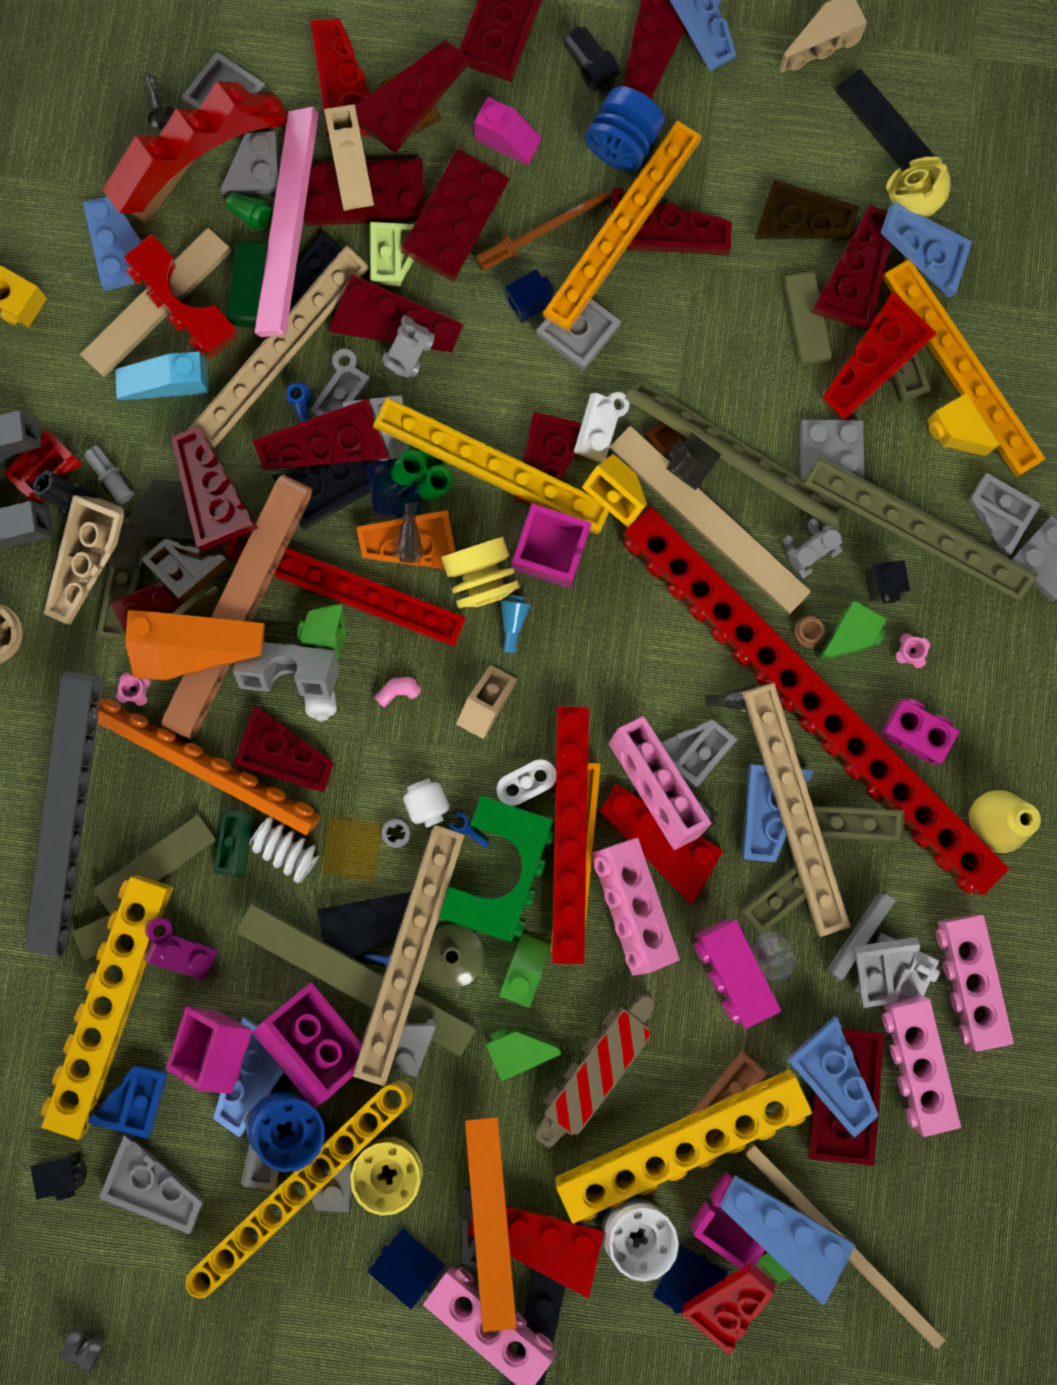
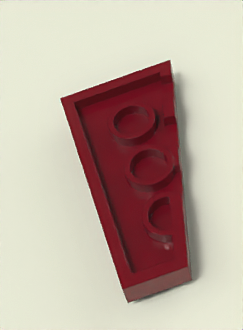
M614 186L612 189L611 214L626 194L623 192V189ZM668 202L666 205L658 203L626 250L729 255L731 251L732 221L698 211L688 212L678 209V205Z
M870 205L864 211L810 313L865 331L870 328L891 242L881 234L887 215L886 210Z
M351 274L328 332L394 343L398 335L397 331L402 326L401 319L403 315L412 318L416 324L427 328L430 333L435 335L430 350L453 354L464 324Z
M368 398L252 440L263 470L391 458L382 432L373 428L376 415Z

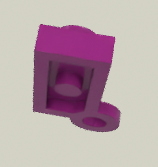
M164 917L151 919L146 925L145 935L152 943L144 960L149 964L205 981L217 950L211 946L171 934L172 925ZM163 925V932L160 935H154L155 927Z

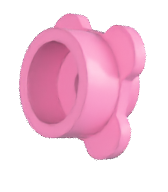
M910 634L902 635L899 639L901 643L900 650L895 655L897 662L900 664L907 662L913 664L915 668L925 666V657L930 648L929 641L925 638L912 637ZM911 648H914V649H915V653H914V654H912V653L910 652V649H911Z
M130 673L122 674L119 679L118 693L116 694L117 700L120 703L129 701L135 702L138 706L145 705L148 700L146 691L151 684L150 679L134 678ZM135 686L136 691L131 692V688Z

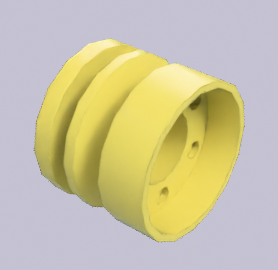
M504 537L441 557L447 577L462 576L464 582L452 588L453 593L467 590L468 593L467 597L456 601L458 608L480 607L501 600L514 590L520 588L518 580L504 584L502 577L515 573L514 568L499 570L498 567L499 562L510 556Z
M392 1136L373 1141L356 1159L350 1175L351 1190L357 1202L368 1212L381 1216L397 1214L404 1210L417 1196L423 1177L422 1160L416 1149L406 1140ZM385 1165H388L390 1170L396 1169L397 1171L392 1181H389L387 1176L382 1177L380 1175Z

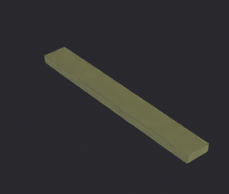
M639 379L628 391L625 397L626 400L834 529L840 522L846 510L845 506L804 485V480L645 381Z
M818 455L803 481L804 485L1020 602L1038 577L1037 572L821 455Z
M255 903L250 905L235 933L374 1009L384 979L383 974ZM414 993L406 1020H409V1024L427 1023L428 1019L438 1020L431 1041L461 1057L477 1027L421 995Z

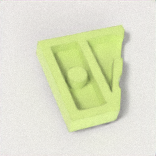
M370 222L371 283L384 286H401L414 261L402 254L401 248L414 224Z

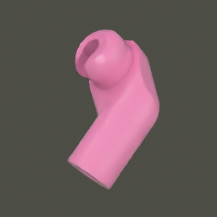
M412 677L392 678L373 698L385 708L396 695H406L409 699H415L420 694L421 687L416 684L417 681Z

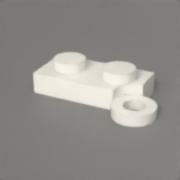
M615 392L611 393L608 397L598 393L590 394L574 453L599 463L606 459L617 419L620 416H624L629 410L630 403L625 399L626 395L624 393ZM616 399L620 400L621 402V408L619 410L615 409L614 407V401Z

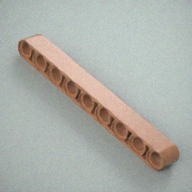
M281 475L278 478L257 520L256 525L258 529L252 531L211 618L252 621L312 495L311 487L285 475ZM223 664L205 669V671L183 675L164 714L162 726L192 740L200 730L231 664Z

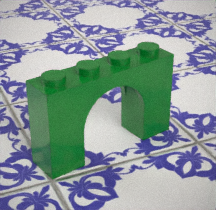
M480 795L470 826L509 840L517 848L521 856V877L517 885L509 893L497 898L480 897L450 886L439 918L511 943L514 936L520 938L526 919L520 918L524 905L531 907L536 889L531 887L534 875L541 877L546 863V858L541 857L544 846L551 847L555 836V828L551 827L553 820Z

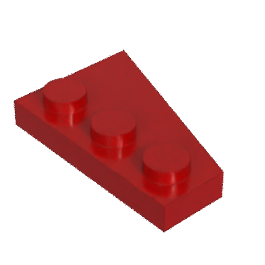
M749 1263L684 1303L681 1315L730 1355L734 1350L737 1340L742 1338L747 1332L750 1322L753 1318L758 1317L774 1295L776 1284L756 1266Z

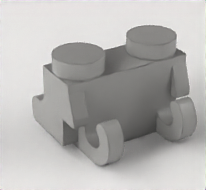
M403 315L401 319L402 326L397 331L398 335L389 352H385L382 359L385 367H388L397 375L409 378V376L415 377L421 365V361L418 358L423 350H430L435 335L430 333L427 328L416 324L412 318Z
M815 518L807 522L814 536L797 548L793 546L794 539L788 535L782 539L784 546L788 550V562L800 579L811 574L812 569L809 566L828 553L832 559L842 552L839 546L843 543L840 533L828 525L822 528L823 531H820L817 527L819 522Z

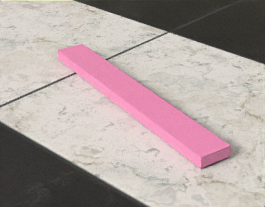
M314 107L288 111L255 333L260 337L285 335L287 332L319 112Z

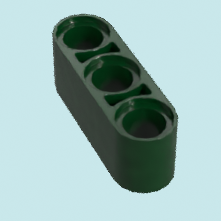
M237 240L227 309V319L233 326L256 327L268 242Z

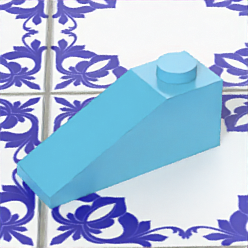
M200 352L166 354L115 369L118 401L209 393L208 365Z

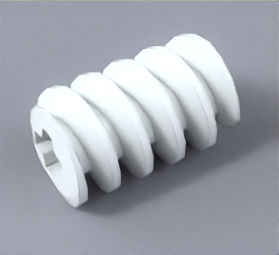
M270 816L256 830L249 845L254 843L252 851L256 854L264 850L263 859L265 861L275 857L273 862L275 868L285 864L283 874L288 876L295 872L294 881L299 883L311 871L320 855L317 857L313 856L315 845L310 846L306 850L303 849L305 842L303 837L297 842H293L294 830L286 835L282 834L285 826L284 823L279 824L275 828L272 827L274 818Z

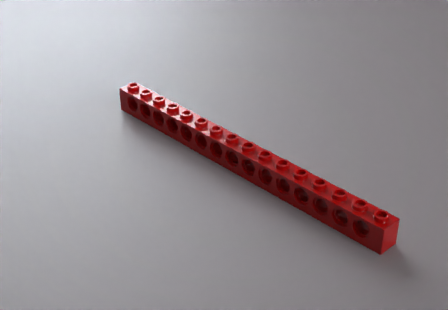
M652 507L648 508L624 531L622 539L625 541L623 545L627 551L634 557L639 555L647 563L645 565L647 571L654 578L658 579L661 577L667 583V591L676 600L680 601L682 599L690 607L688 611L699 623L704 621L712 629L710 634L719 644L724 645L726 643L734 652L732 656L736 662L744 668L748 666L756 674L754 679L760 686L770 683L775 684L782 708L787 712L792 711L800 719L798 724L810 735L814 733L822 741L820 746L829 756L833 758L837 756L845 764L842 767L843 770L852 779H859L867 787L865 792L876 803L882 802L889 810L905 811L904 825L912 832L910 838L920 848H927L935 856L932 860L940 869L945 872L949 870L957 878L955 883L967 895L972 893L973 895L984 896L1010 870ZM652 540L660 541L664 546V550L660 553L652 552L648 547V542ZM673 562H680L685 567V573L676 575L672 573L669 565ZM702 584L707 590V595L705 597L695 596L691 589L692 585ZM714 607H725L729 613L728 619H718L714 615ZM736 629H747L750 633V641H740L736 637ZM759 650L770 652L772 655L771 664L766 665L759 661ZM781 672H788L793 676L794 685L792 687H786L781 683ZM804 694L812 695L815 698L816 707L814 710H809L803 705L802 698ZM827 716L835 718L838 722V729L835 733L828 731L825 727ZM850 739L856 740L860 745V752L857 756L848 751L847 743ZM873 761L878 762L882 767L880 778H875L870 773V765ZM896 784L901 785L905 791V796L901 801L896 800L892 793L893 787ZM918 807H922L927 813V820L923 824L919 823L915 817ZM941 830H945L949 834L950 840L946 847H943L938 841V835ZM965 853H968L972 858V865L968 870L964 869L961 865V857Z

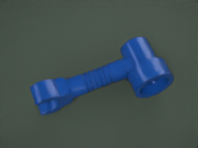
M303 383L290 385L287 389V399L295 407L299 422L311 419L308 406L313 399L311 389ZM302 390V396L299 399H294L295 391Z

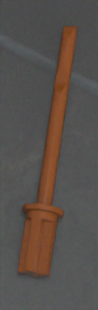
M604 191L513 241L508 235H505L501 243L475 256L479 269L485 271L507 258H517L516 249L607 201L611 196Z

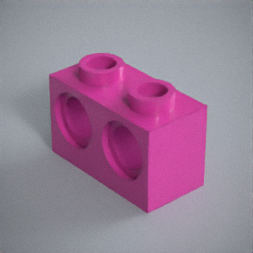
M904 699L897 702L878 735L932 766L942 764L960 731L952 727L953 722L948 718L938 714L933 716L924 711L926 707L916 700L908 699L907 701ZM903 714L908 715L912 719L913 725L911 730H906L902 727L900 720ZM931 730L936 731L940 737L938 746H934L929 742L928 734Z

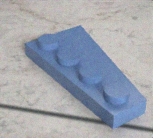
M735 1175L720 1203V1207L824 1306L855 1244Z

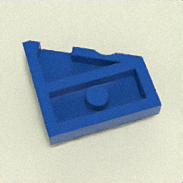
M139 1064L135 1065L119 1086L110 1093L100 1108L92 1114L88 1124L150 1138L168 1072Z

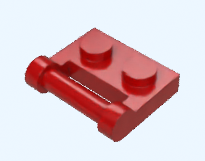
M48 430L40 436L41 448L23 452L3 472L30 501L42 504L45 500L33 494L34 489L32 487L37 475H41L45 470L50 471L62 458L64 460L52 471V473L61 478H64L73 468L77 470L82 465Z

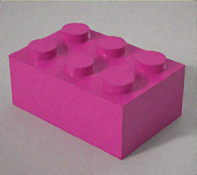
M727 918L694 934L697 941L692 944L701 962L708 963L711 972L707 973V976L714 990L718 991L719 994H723L726 1001L721 1004L729 1020L747 1029L781 1012L737 920Z
M312 982L252 1032L314 1109L330 1098L353 1077L352 1074L362 1047L360 1040Z

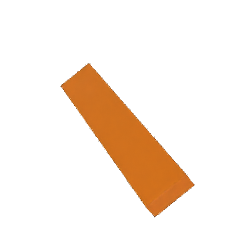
M498 1117L465 1120L483 1332L517 1329Z

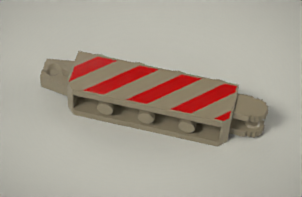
M642 993L636 997V1000L632 1001L627 1009L623 1006H620L617 1011L612 1008L602 1021L605 1028L597 1037L593 1034L583 1046L582 1050L586 1053L578 1063L573 1060L562 1076L566 1080L560 1088L557 1089L554 1086L543 1100V1103L546 1104L544 1117L534 1134V1137L550 1149L566 1132L570 1135L579 1134L649 1041L650 1031L645 1022L655 1008L654 1000H652L650 995Z

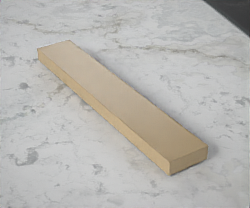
M209 228L174 261L176 268L171 277L170 290L180 302L232 252L230 247ZM147 288L80 353V356L103 378L169 314L163 306L158 309L146 295L148 292Z

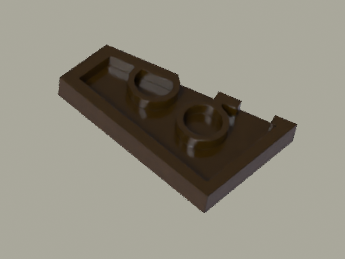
M773 180L754 239H849L860 206Z

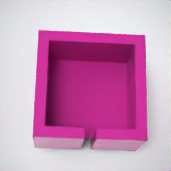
M532 503L512 560V568L515 571L571 589L592 523Z
M186 1006L166 1070L178 1078L184 1079L186 1083L198 1091L232 1094L235 1083L239 1078L245 1051L249 1046L252 1029L220 1011Z
M725 1170L709 1194L713 1202L711 1204L707 1201L703 1203L690 1222L689 1227L695 1237L739 1269L749 1263L755 1266L765 1249L720 1207V1203L734 1178L733 1175Z

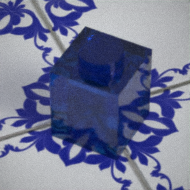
M537 269L505 286V299L520 323L545 310L552 300V293H554L549 279L546 276L541 277Z

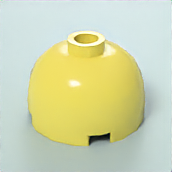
M938 157L915 159L909 162L910 168L903 172L899 168L893 173L886 186L892 204L897 202L911 212L924 217L933 215L943 206L949 196L951 180L946 164H943Z

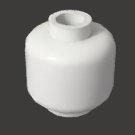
M429 778L407 787L408 793L404 795L403 801L413 823L420 824L424 822L426 828L444 821L442 814L449 810V803L440 783L431 782Z

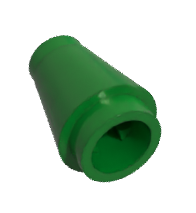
M236 192L230 193L226 199V208L252 230H264L269 225L272 218V210L265 201L237 194Z

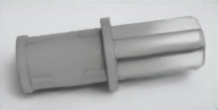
M98 445L86 451L85 458L99 476L98 482L100 484L104 483L116 500V503L121 505L134 496V492L131 491L119 474V467L113 466Z

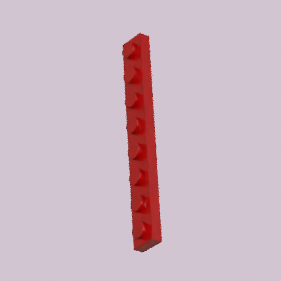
M246 533L231 539L224 557L237 563L251 534ZM286 548L273 575L274 578L453 648L457 644L466 621V617L289 548Z
M557 706L552 964L584 965L589 707Z

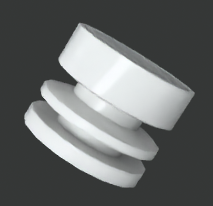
M637 1197L628 1198V1201L621 1207L608 1210L601 1226L604 1230L602 1245L617 1269L628 1278L643 1282L658 1279L669 1271L676 1260L679 1246L676 1229L669 1218L647 1199ZM640 1230L642 1237H635L633 1240L630 1237V1233H637Z

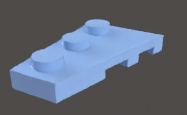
M247 1017L242 1018L241 1024L252 1029V1032L258 1027L257 1024ZM252 1032L233 1093H220L213 1117L215 1121L238 1137L247 1128L244 1123L246 1111L256 1105L261 1098L269 1095L284 1073Z

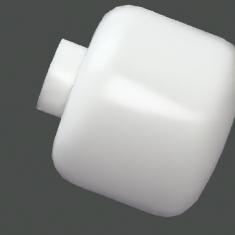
M334 691L330 700L304 697L306 714L317 721L327 720L337 710Z

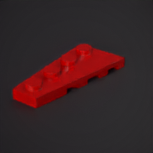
M341 19L310 21L326 137H329L324 109L353 104L356 106L371 95L365 82L364 73L361 67L359 68L355 59V52ZM359 127L360 135H370Z
M892 291L880 313L877 314L862 340L855 347L853 354L824 394L823 402L841 420H846L936 337L937 332Z
M616 784L599 812L627 841L638 837L645 859L692 905L724 850L701 836L673 850L644 801Z
M506 1205L510 1257L589 1299L604 1234L603 1228L578 1222L572 1224L570 1220ZM472 1211L468 1234L475 1237Z

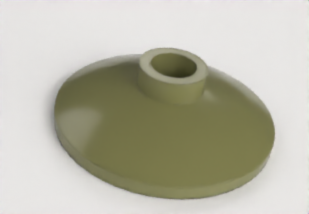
M459 924L443 925L434 930L423 965L424 971L434 983L442 987L460 988L475 980L482 970L485 959L483 944L478 935L470 928ZM449 951L457 952L458 961L455 963L449 962L446 958Z

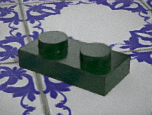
M223 810L213 873L244 877L254 814Z

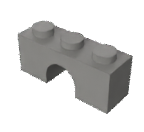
M263 641L262 656L236 662L233 673L240 689L270 692L273 682L279 676L294 674L300 696L330 700L340 668L334 650L322 647H299L294 644H273Z

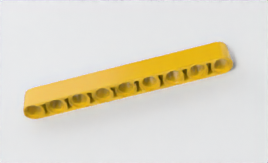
M401 1080L393 1081L372 1097L322 1145L320 1153L309 1165L295 1171L190 1271L186 1278V1289L189 1294L198 1299L205 1298L238 1270L411 1104L413 1091L410 1085ZM390 1090H395L401 1095V1105L397 1106L390 1102ZM366 1113L375 1115L378 1122L377 1128H371L367 1125L365 1121ZM345 1135L352 1139L354 1144L352 1151L344 1148L342 1136ZM319 1158L325 1159L330 1167L329 1173L320 1170L318 1166ZM295 1181L301 1182L305 1186V1195H300L296 1191ZM272 1204L280 1207L282 1211L281 1218L273 1214L271 1210ZM248 1227H253L257 1231L258 1240H254L249 1236ZM225 1249L232 1252L234 1262L226 1259ZM201 1272L209 1276L210 1285L202 1280Z

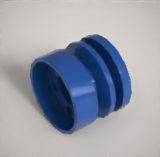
M624 86L614 87L601 105L600 113L593 119L592 125L585 133V141L588 148L604 163L622 171L633 172L642 165L644 157L649 152L650 145L655 142L664 126L665 118L655 102L643 93Z
M288 1091L273 1092L261 1098L252 1108L247 1120V1137L252 1149L270 1168L281 1172L298 1171L309 1165L320 1153L325 1140L324 1123L319 1112L300 1095ZM280 1123L282 1125L286 1124L289 1129L287 1132H279L276 1127Z

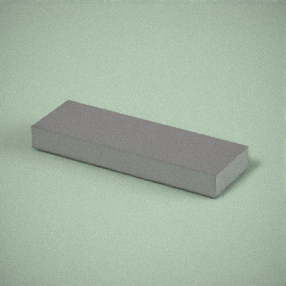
M877 894L826 969L828 974L841 981L844 979L856 961L854 946L866 945L896 900L887 894Z

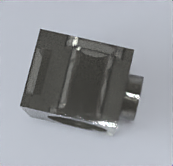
M691 433L685 443L679 439L668 455L673 459L666 469L696 490L721 457V454Z

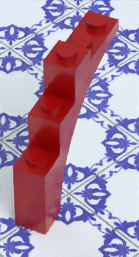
M217 81L199 109L176 108L159 136L136 135L102 190L119 213H142L165 184L189 163L212 148L247 132L267 127L285 126L288 113L283 108L281 100L274 94L248 93L238 82Z

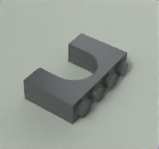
M21 410L0 415V464L12 455L42 447L38 417ZM27 501L4 508L0 507V550L53 537L49 506Z

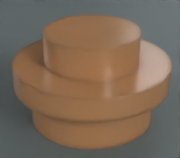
M804 617L795 625V639L804 647H816L825 638V626L816 617Z

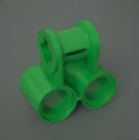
M417 448L403 452L390 469L391 476L397 484L408 486L414 481L418 482L417 489L420 496L428 501L439 499L453 484L451 472L444 467L447 462ZM403 463L409 464L413 469V473L408 472L404 468ZM430 478L435 479L439 483L440 489L432 485Z

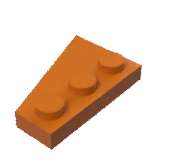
M448 510L356 527L361 555L364 559L445 570L441 557L456 552Z

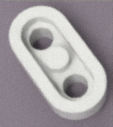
M535 760L501 778L497 785V795L502 803L511 806L520 805L549 790L556 781V770L546 760ZM539 770L544 771L547 775L546 780L543 782L535 780L534 775ZM509 785H516L519 792L516 796H509L506 790Z

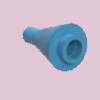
M507 595L506 601L500 600L505 631L503 652L516 653L517 636L521 631L531 604L525 603V597Z

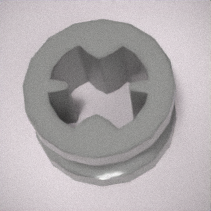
M390 820L382 828V839L390 847H403L410 840V827L402 820ZM397 825H401L404 828L401 832H405L403 840L397 839L394 843L389 839L392 835H388V830L390 827L396 828Z

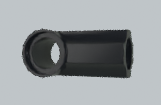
M578 26L570 32L564 40V46L580 66L582 77L592 91L619 75V66L612 53L608 50L603 51L586 27Z
M47 470L41 475H37L33 483V494L59 508L58 512L67 517L73 495L97 498V495L74 483L71 484Z

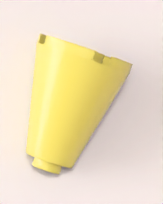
M1004 790L984 793L974 801L968 813L970 829L996 853H1008L1018 849L1038 830L1041 823L1040 814L1033 805L1019 796Z

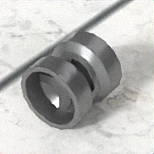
M76 1326L65 1342L59 1359L67 1363L73 1361L79 1365V1369L90 1373L99 1359L106 1341L97 1336L91 1338L87 1336L86 1330Z

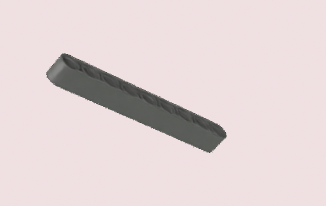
M66 671L61 678L25 947L28 953L61 957L67 947L102 692V679L99 675Z

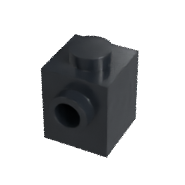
M905 560L873 564L865 571L870 602L882 600V604L901 601V597L910 591Z
M79 1151L43 1159L30 1166L36 1200L55 1196L56 1201L76 1195L75 1190L85 1184L87 1177V1166L84 1159L80 1158Z

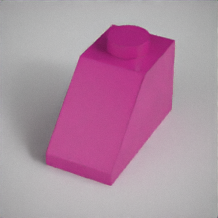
M487 97L474 121L476 141L526 165H529L542 140L541 136L515 109L490 97Z

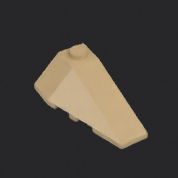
M73 495L44 610L45 615L65 624L72 623L117 545L125 515L123 507L101 498Z

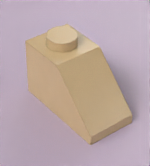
M490 664L467 698L456 725L484 739L516 684L517 678Z

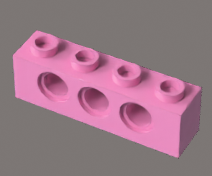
M643 716L618 728L608 744L673 850L699 838L712 823L646 718Z
M638 837L591 853L594 868L599 876L604 891V898L609 906L615 924V931L620 938L625 953V960L632 976L650 973L679 961L680 959Z
M971 914L937 921L939 929L936 930V939L939 947L943 948L946 961L943 962V970L947 980H951L953 988L950 1000L954 1011L959 1014L961 1025H958V1035L961 1043L966 1045V1048L975 1052L1014 1044L984 915ZM967 942L970 947V954L967 958L962 959L959 955V947L962 943ZM974 974L977 977V986L969 991L966 981L970 975ZM982 1006L985 1016L982 1021L977 1023L974 1019V1011Z
M918 994L898 999L895 1004L884 1005L886 1013L882 1014V1020L887 1033L891 1032L893 1045H890V1053L895 1065H899L901 1076L897 1077L902 1096L907 1098L909 1108L905 1109V1115L910 1128H914L923 1137L961 1128L930 999ZM915 1026L917 1028L915 1038L906 1041V1031L910 1027ZM923 1058L925 1061L923 1069L919 1072H913L914 1063L918 1059ZM932 1091L931 1100L928 1103L921 1104L923 1093Z
M453 1265L444 1274L423 1306L515 1385H536L557 1354V1351L553 1349L552 1342L541 1333L535 1334L526 1326V1320L517 1312V1329L500 1330L497 1333L491 1331L483 1332L479 1285L474 1282L475 1278L468 1270L463 1267L457 1268ZM460 1297H467L471 1300L473 1305L472 1311L462 1308ZM518 1341L522 1343L526 1354H516L511 1347V1342Z

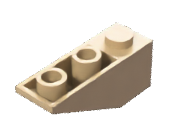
M832 0L825 3L784 53L779 68L780 72L783 73L790 69L793 71L798 70L811 60L816 58L824 59L837 49L844 46L845 48H850L856 45L861 40L867 25V21L857 1Z
M355 104L324 109L344 211L373 206L374 203Z

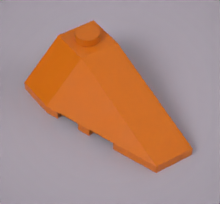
M128 610L125 645L133 677L167 681L177 678V676L197 673L219 665H228L262 656L265 624Z

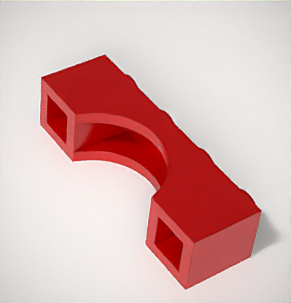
M153 234L124 256L128 267L125 269L127 275L136 285L142 283L147 288L148 292L146 295L155 307L159 309L163 306L170 314L167 316L168 321L178 332L182 329L190 337L187 342L195 352L204 353L210 360L237 338L235 327L215 305L206 308L190 307L180 302L172 294L170 281L176 268L175 262L170 253Z

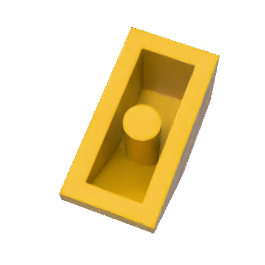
M967 393L935 411L927 420L931 435L945 447L987 456L1000 445Z
M614 454L597 465L582 486L587 493L627 527L633 524L647 505L637 474Z

